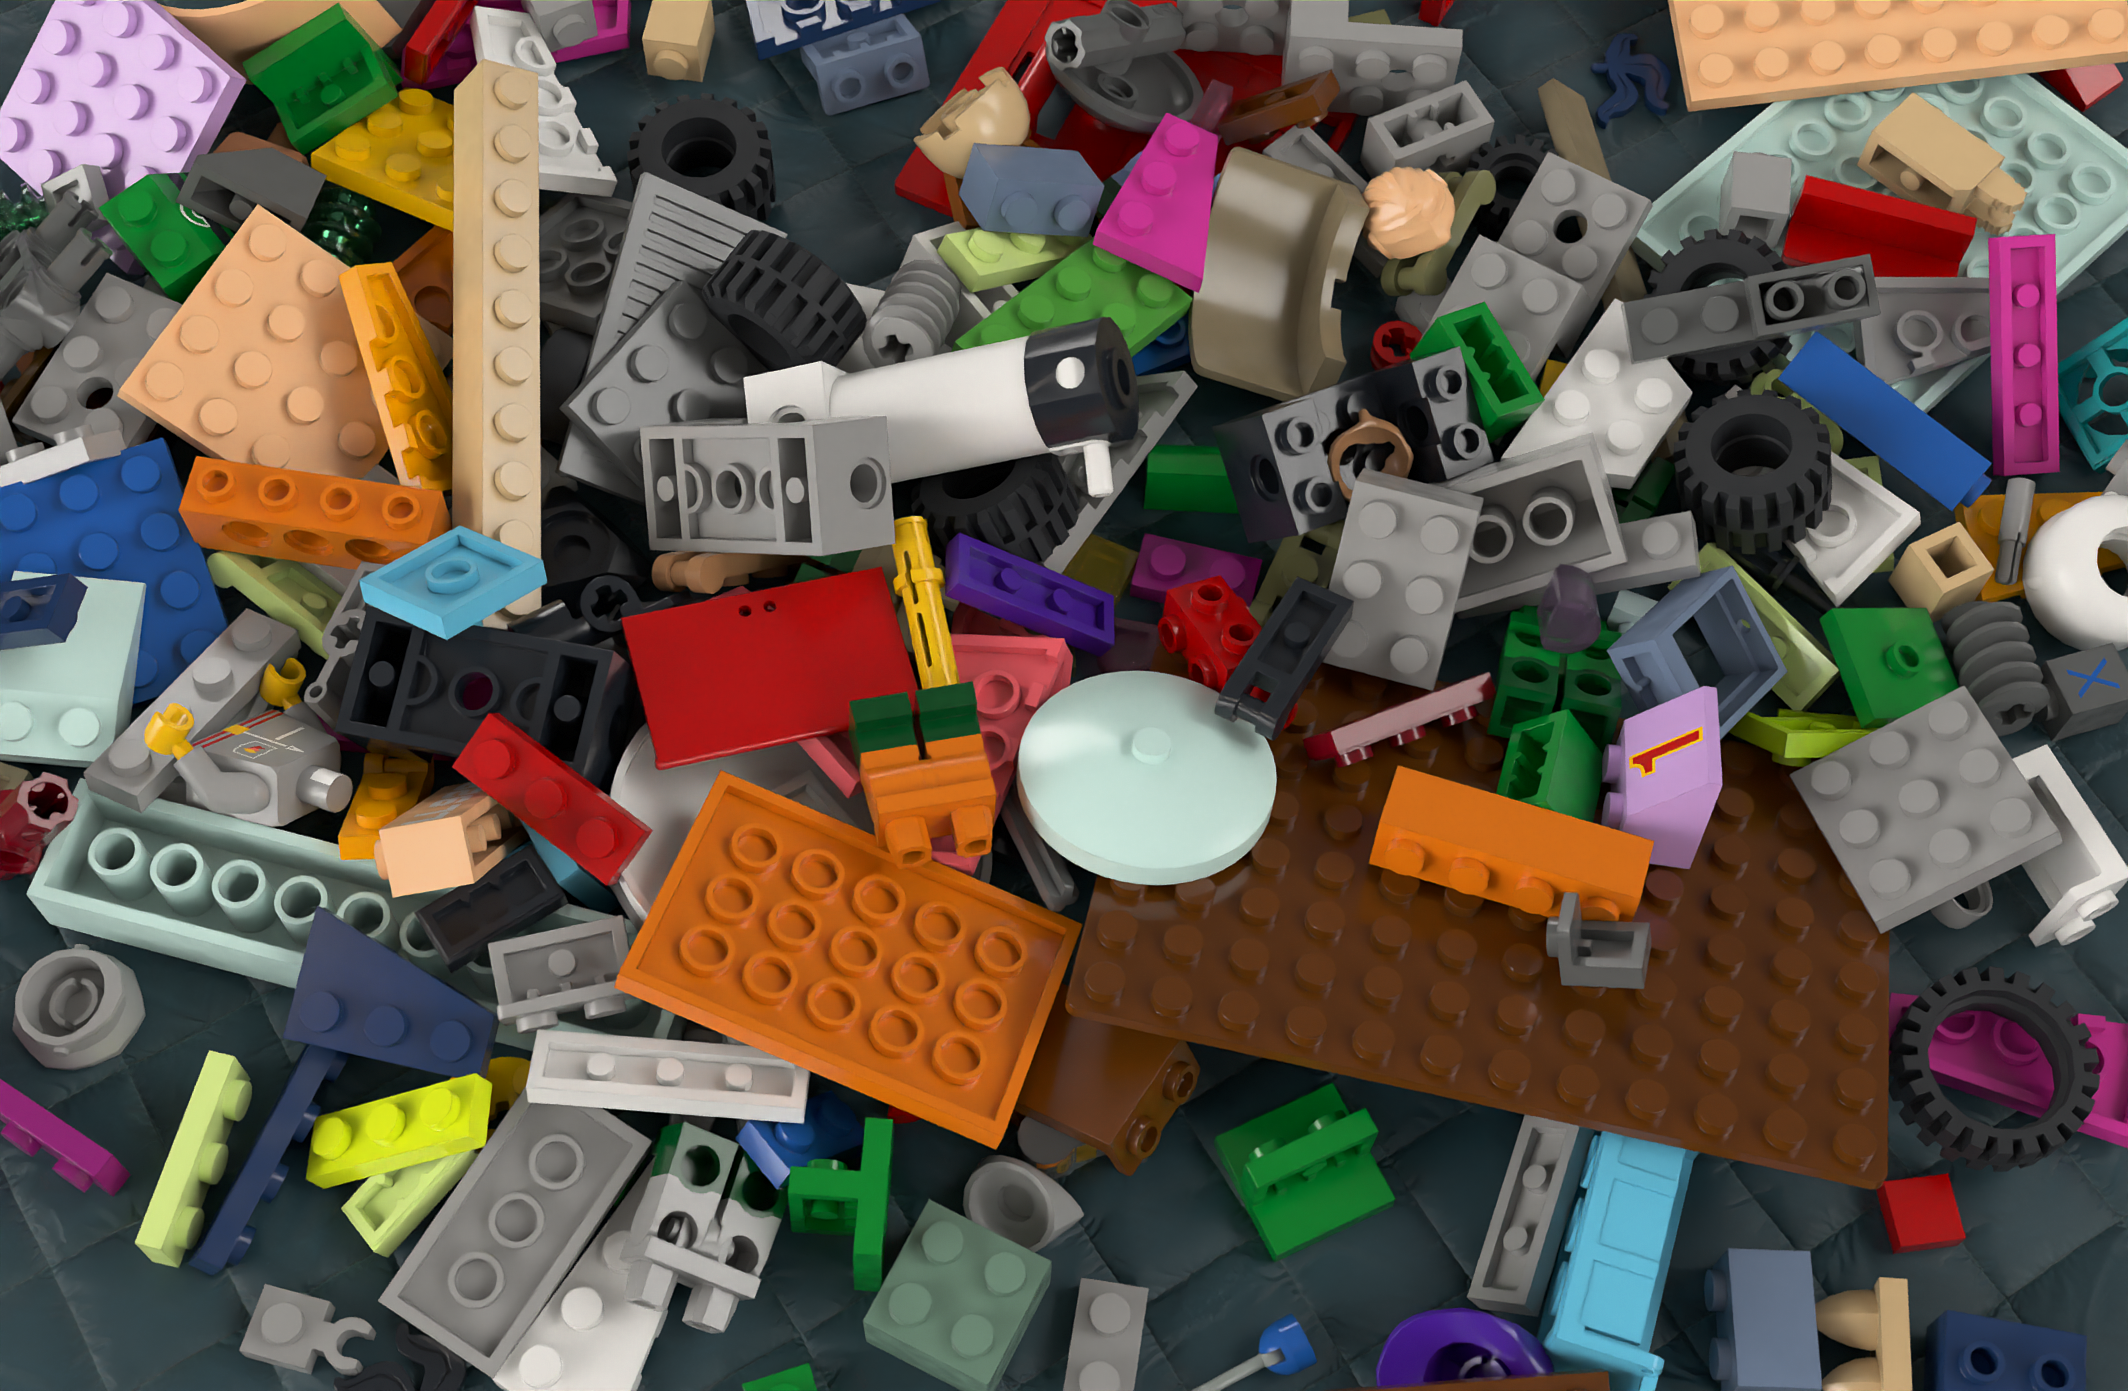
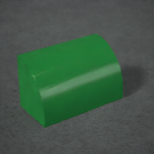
M1485 301L1437 317L1409 355L1411 358L1460 346L1489 443L1517 427L1545 401Z
M1155 444L1145 460L1144 509L1239 514L1219 447Z
M1569 709L1515 724L1512 728L1496 794L1593 823L1602 783L1603 754Z

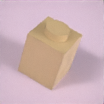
M711 0L652 1L642 37L648 75L661 76L669 80L683 79L702 82L715 34Z
M1957 522L1909 544L1888 581L1907 608H1927L1930 618L1934 623L1942 619L1943 615L1954 607L1967 602H1973L1995 569L1962 524Z

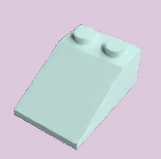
M14 571L11 581L54 574ZM76 577L88 589L79 608L76 625L69 633L66 642L0 650L1 761L88 768L130 726L146 592L145 583Z

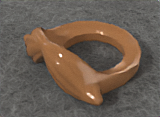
M1366 409L1359 411V423L1339 435L1331 444L1327 458L1333 482L1339 481L1343 498L1348 502L1351 500L1353 490L1349 489L1342 480L1340 459L1343 452L1353 444H1380L1390 441L1396 447L1394 453L1385 460L1384 469L1380 472L1406 479L1414 459L1411 448L1406 443L1400 430L1390 422L1371 416Z

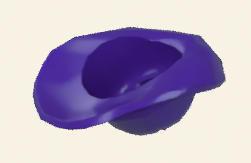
M1466 1308L1439 1309L1413 1315L1399 1323L1391 1332L1376 1367V1385L1555 1372L1550 1357L1545 1353V1349L1540 1341L1518 1324L1488 1313Z

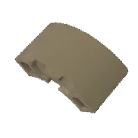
M1235 147L1230 151L1211 201L1202 285L1199 293L1193 290L1190 293V297L1193 300L1189 307L1188 319L1189 351L1193 370L1198 375L1281 401H1288L1337 384L1347 362L1341 343V310L1331 307L1335 282L1340 284L1346 282L1358 237L1370 211L1357 186L1241 147Z

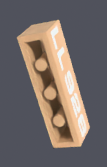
M468 782L443 787L379 829L380 839L376 840L374 846L375 863L381 879L389 880L393 897L473 884L530 836L517 816L474 783Z

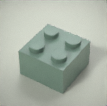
M928 1200L863 1320L866 1342L961 1391H995L1050 1285L1052 1261Z

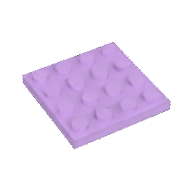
M55 0L0 109V159L43 198L41 184L81 164L100 166L108 198L111 200L147 174L190 172L197 155L208 154L246 79L155 0ZM110 224L92 232L90 239L94 240L96 237L101 239L113 252L110 259L128 274H144V269L124 246Z

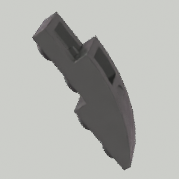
M1870 254L1748 276L1742 281L1624 302L1621 305L1631 365L1686 354L1692 356L1850 323L1881 314Z

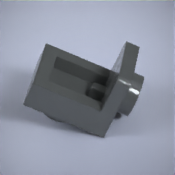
M1564 892L1559 917H1549L1546 932L1547 954L1549 957H1558L1561 984L1644 989L1652 944L1650 923L1582 920L1579 893Z

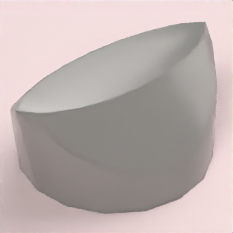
M988 1155L982 1158L964 1188L963 1207L967 1219L1033 1252H1037L1058 1238L1084 1216L1081 1207L1056 1181L1034 1166L1008 1156Z

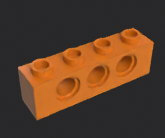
M199 456L195 458L178 509L194 542L200 544L201 548L353 570L358 569L361 561L387 565L452 530V521L442 491Z

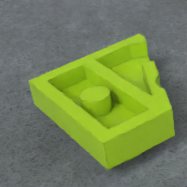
M1778 708L1777 717H1761L1748 711L1728 732L1772 752V760L1777 763L1804 767L1811 764V758H1823L1880 728L1861 729L1857 716L1820 714Z

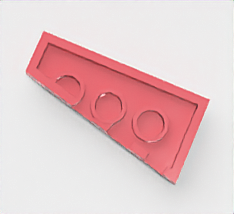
M951 634L960 683L973 681L978 722L984 749L989 761L991 778H993L997 793L994 824L1017 772L1019 748L1025 728L1036 711L1047 701L1068 652L1065 638ZM952 835L929 838L932 847L931 860L966 875L973 876L981 856L969 858L957 856Z

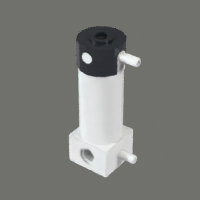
M1100 317L1034 331L1030 336L850 374L819 361L743 378L748 423H791L834 417L887 416L891 483L1050 452L1058 456L1084 452L1089 495L1096 498L1106 497L1114 491L1108 446L1112 443L1133 440L1138 430L1139 395L1134 365L1122 332L1110 317Z

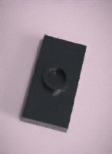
M530 844L495 865L475 883L455 888L414 914L450 973H453L488 952V943L510 939L567 905L568 901L534 846Z

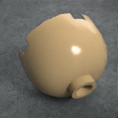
M997 67L980 76L979 79L985 85L980 91L973 89L968 92L963 88L939 108L919 129L923 135L915 137L913 141L924 155L942 172L963 179L973 143L1020 146L1027 137L1030 122L1027 100L1004 67Z

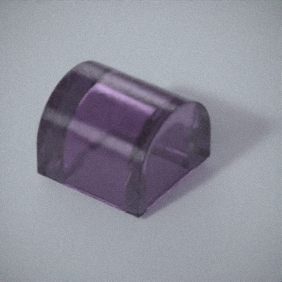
M1560 563L1553 572L1537 608L1543 649L1559 653L1579 652L1591 646L1600 634L1601 621L1595 584L1591 576L1580 568Z

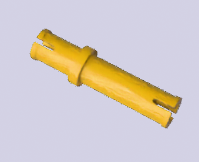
M909 516L894 521L896 544H892L898 576L894 578L893 584L895 593L903 597L922 689L959 684L960 679L952 647L951 634L940 591L945 585L943 571L935 567L927 531V519H923L921 516Z

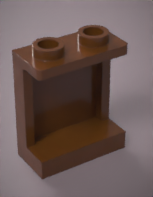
M1061 983L1009 1122L1020 1127L1026 1116L1104 1152L1109 1156L1117 1171L1127 1176H1132L1142 1160L1149 1157L1155 1151L1163 1128L1179 1104L1186 1102L1192 1095L1200 1074V1066L1185 1040L1072 1016L1065 1007L1069 986Z

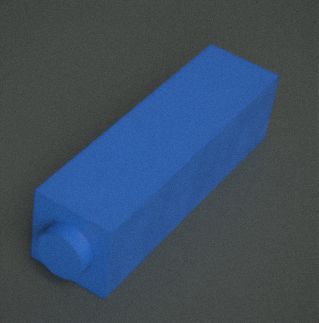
M1817 330L1777 378L1790 390L1950 511H1953L1959 502L1969 508L1991 482V479L1984 475V472L1992 464L1990 461Z

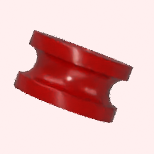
M1391 321L1381 325L1374 333L1370 353L1372 367L1377 370L1410 359V353L1419 343L1423 334L1417 327L1404 321ZM1389 345H1400L1402 353H1405V356H1394V351Z

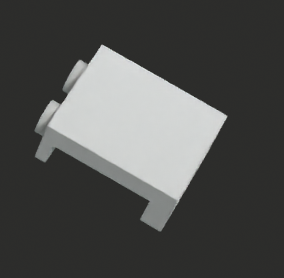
M2046 744L2013 758L2018 769L2058 828L2063 841L2062 844L2021 864L2051 910L2029 934L2035 947L2056 938L2062 946L2067 945L2090 933L2096 927L2092 919L2108 912L2119 903L2115 894L2128 881L2127 865Z

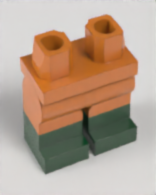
M973 681L916 690L914 729L912 725V710L907 692L849 701V738L869 812L874 823L878 847H888L897 868L906 869L923 866L931 860L932 856L929 838L947 835L953 836L957 856L969 858L989 854L992 846V828L994 827L997 793L993 778H991L989 761L981 736ZM916 737H917V741H918V745H919V749H920V754H919V750H918V746H917V742H916Z

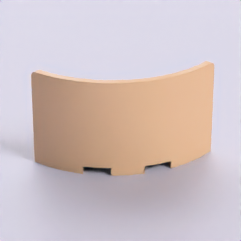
M246 0L237 4L210 9H180L159 4L246 79L245 84L253 83L249 80L242 64L244 61L338 2L380 48L387 45L403 30L377 0Z

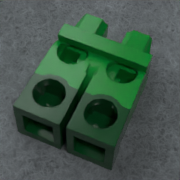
M1524 605L1520 608L1519 612L1512 611L1499 657L1496 693L1494 694L1487 734L1510 738L1513 725L1552 714L1557 696L1556 712L1569 709L1603 754L1606 745L1612 742L1622 709L1621 676L1607 649L1622 636V633L1609 631L1606 621L1587 617L1575 623L1551 619L1546 609Z

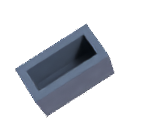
M973 143L959 196L983 231L1088 237L1104 185L1078 151Z
M1728 1248L1712 1266L1713 1270H1707L1704 1283L1706 1308L1708 1311L1716 1312L1718 1338L1713 1337L1711 1339L1709 1348V1367L1712 1379L1721 1380V1391H1821L1822 1379L1810 1251Z

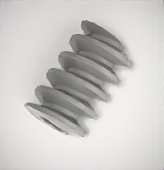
M931 260L911 261L903 265L896 272L891 283L886 288L885 294L881 297L878 306L874 309L872 317L868 320L862 336L864 352L875 368L938 355L940 347L944 344L945 338L951 330L952 324L957 319L960 308L958 300L960 299L962 286L954 273L944 265Z

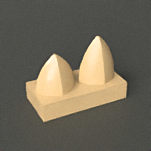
M1879 1277L1872 1290L1845 1291L1829 1296L1815 1304L1817 1330L1847 1346L1870 1350V1357L1853 1359L1832 1370L1822 1380L1823 1391H1912L1908 1279Z

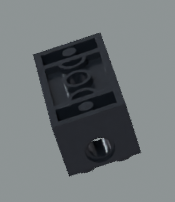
M1460 346L1406 359L1213 426L1212 428L1248 543L1298 536L1347 517V509H1349L1350 502L1343 498L1339 481L1333 482L1327 464L1326 441L1331 433L1339 436L1359 423V411L1361 409H1366L1373 417L1392 423L1404 436L1414 456L1407 479L1426 484L1439 482L1494 463ZM1390 441L1380 444H1353L1344 451L1340 462V474L1343 482L1349 489L1353 490L1355 480L1363 468L1380 472L1384 469L1385 460L1394 453L1396 446Z
M367 606L334 731L371 753L431 764L433 753L458 758L488 713H500L609 796L615 773L622 757L638 688L632 666L613 650L475 625L445 640L376 607ZM478 678H489L493 686L490 701L480 709H466L463 702V694L466 687Z

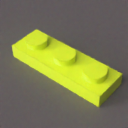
M473 1073L318 1116L313 1126L306 1180L325 1189L485 1147L492 1083Z

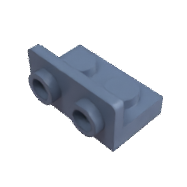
M903 13L800 47L802 62L817 82L822 108L827 115H834L927 88L930 84L922 37Z

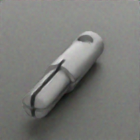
M2011 478L2007 482L1998 536L2000 549L1995 573V581L1999 584L2013 585L2017 582L2021 551L2026 546L2036 486L2035 482L2030 479Z

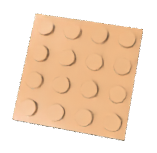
M257 204L122 385L117 396L213 459L358 479L363 478L376 464H379L389 449L338 277L349 270L350 267ZM415 313L443 371L453 357V338Z

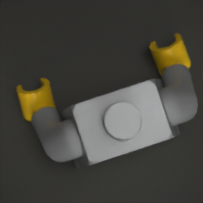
M288 658L280 675L272 664H268L260 682V696L274 706H283L285 710L283 713L271 709L191 744L185 739L194 725V718L188 709L180 704L171 703L163 714L158 711L154 713L146 726L144 741L151 750L163 755L173 754L178 760L173 766L186 781L187 806L271 827L283 826L319 808L336 813L346 807L352 796V781L348 776L340 774L342 756L337 739L325 731L317 714L305 702H302L298 695V691L306 677V671L298 660Z

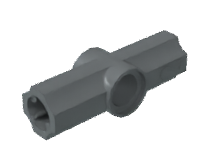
M1107 0L1100 14L1052 22L1044 37L1048 45V60L1060 71L1095 66L1106 73L1122 75L1126 73L1134 58L1174 51L1180 48L1186 37L1182 23L1183 13L1171 2L1139 7L1128 0Z

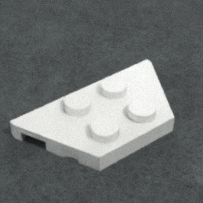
M1615 298L1545 395V401L1530 416L1505 451L1501 461L1593 432L1610 487L1631 489L1687 407L1693 392L1666 358L1631 365L1621 309L1623 302Z

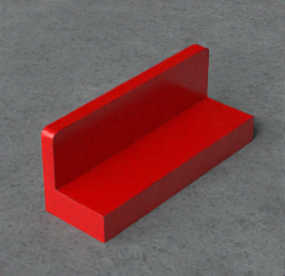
M1806 175L1791 210L1781 259L1786 265L1802 267L1870 254L1874 277H1957L1960 262L1974 237L1977 218Z

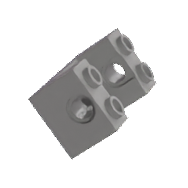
M887 416L834 417L791 423H748V418H711L640 426L650 550L825 556L896 544Z

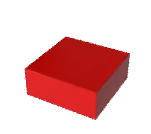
M1948 1174L1884 1181L1883 1185L1876 1189L1893 1254L1958 1246L1966 1239Z

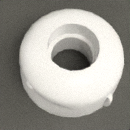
M2111 491L2106 492L2104 495L2090 497L2052 516L2038 528L2030 540L2023 560V586L2026 599L2035 617L2054 637L2064 644L2082 651L2110 643L2114 644L2117 651L2128 647V588L2123 596L2110 589L2102 579L2097 565L2098 548L2109 549L2121 558L2128 572V496L2118 495L2116 492Z

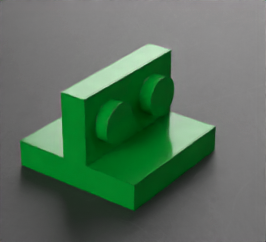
M339 2L242 63L249 80L274 103L290 143L302 155L307 154L398 97L395 86L404 81L397 65Z
M1333 1083L1216 1136L1213 1146L1274 1263L1393 1207L1396 1200L1371 1154V1149L1378 1134L1377 1127L1366 1108L1350 1115Z
M865 1118L861 1171L848 1170L847 1164L831 1159H814L807 1162V1167H790L788 1200L792 1232L855 1236L853 1249L854 1290L879 1292L882 1287L893 1163V1119Z

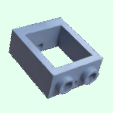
M1733 565L1701 573L1700 577L1683 579L1607 649L1640 713L1700 688L1672 636L1691 616H1694L1725 675L1715 686L1718 698L1720 739L1788 672ZM1741 619L1746 620L1750 628L1744 626Z

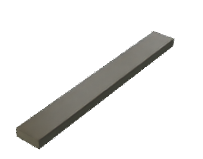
M1552 78L1538 88V96L1555 151L1559 154V157L1611 181L1585 97ZM1576 216L1583 238L1587 232L1588 223L1584 218ZM1632 246L1628 249L1601 297L1605 312L1615 298L1624 303L1644 299V294H1647ZM1683 411L1651 458L1652 464L1657 456L1674 464V442L1679 441L1678 431L1684 422L1688 423L1685 411Z

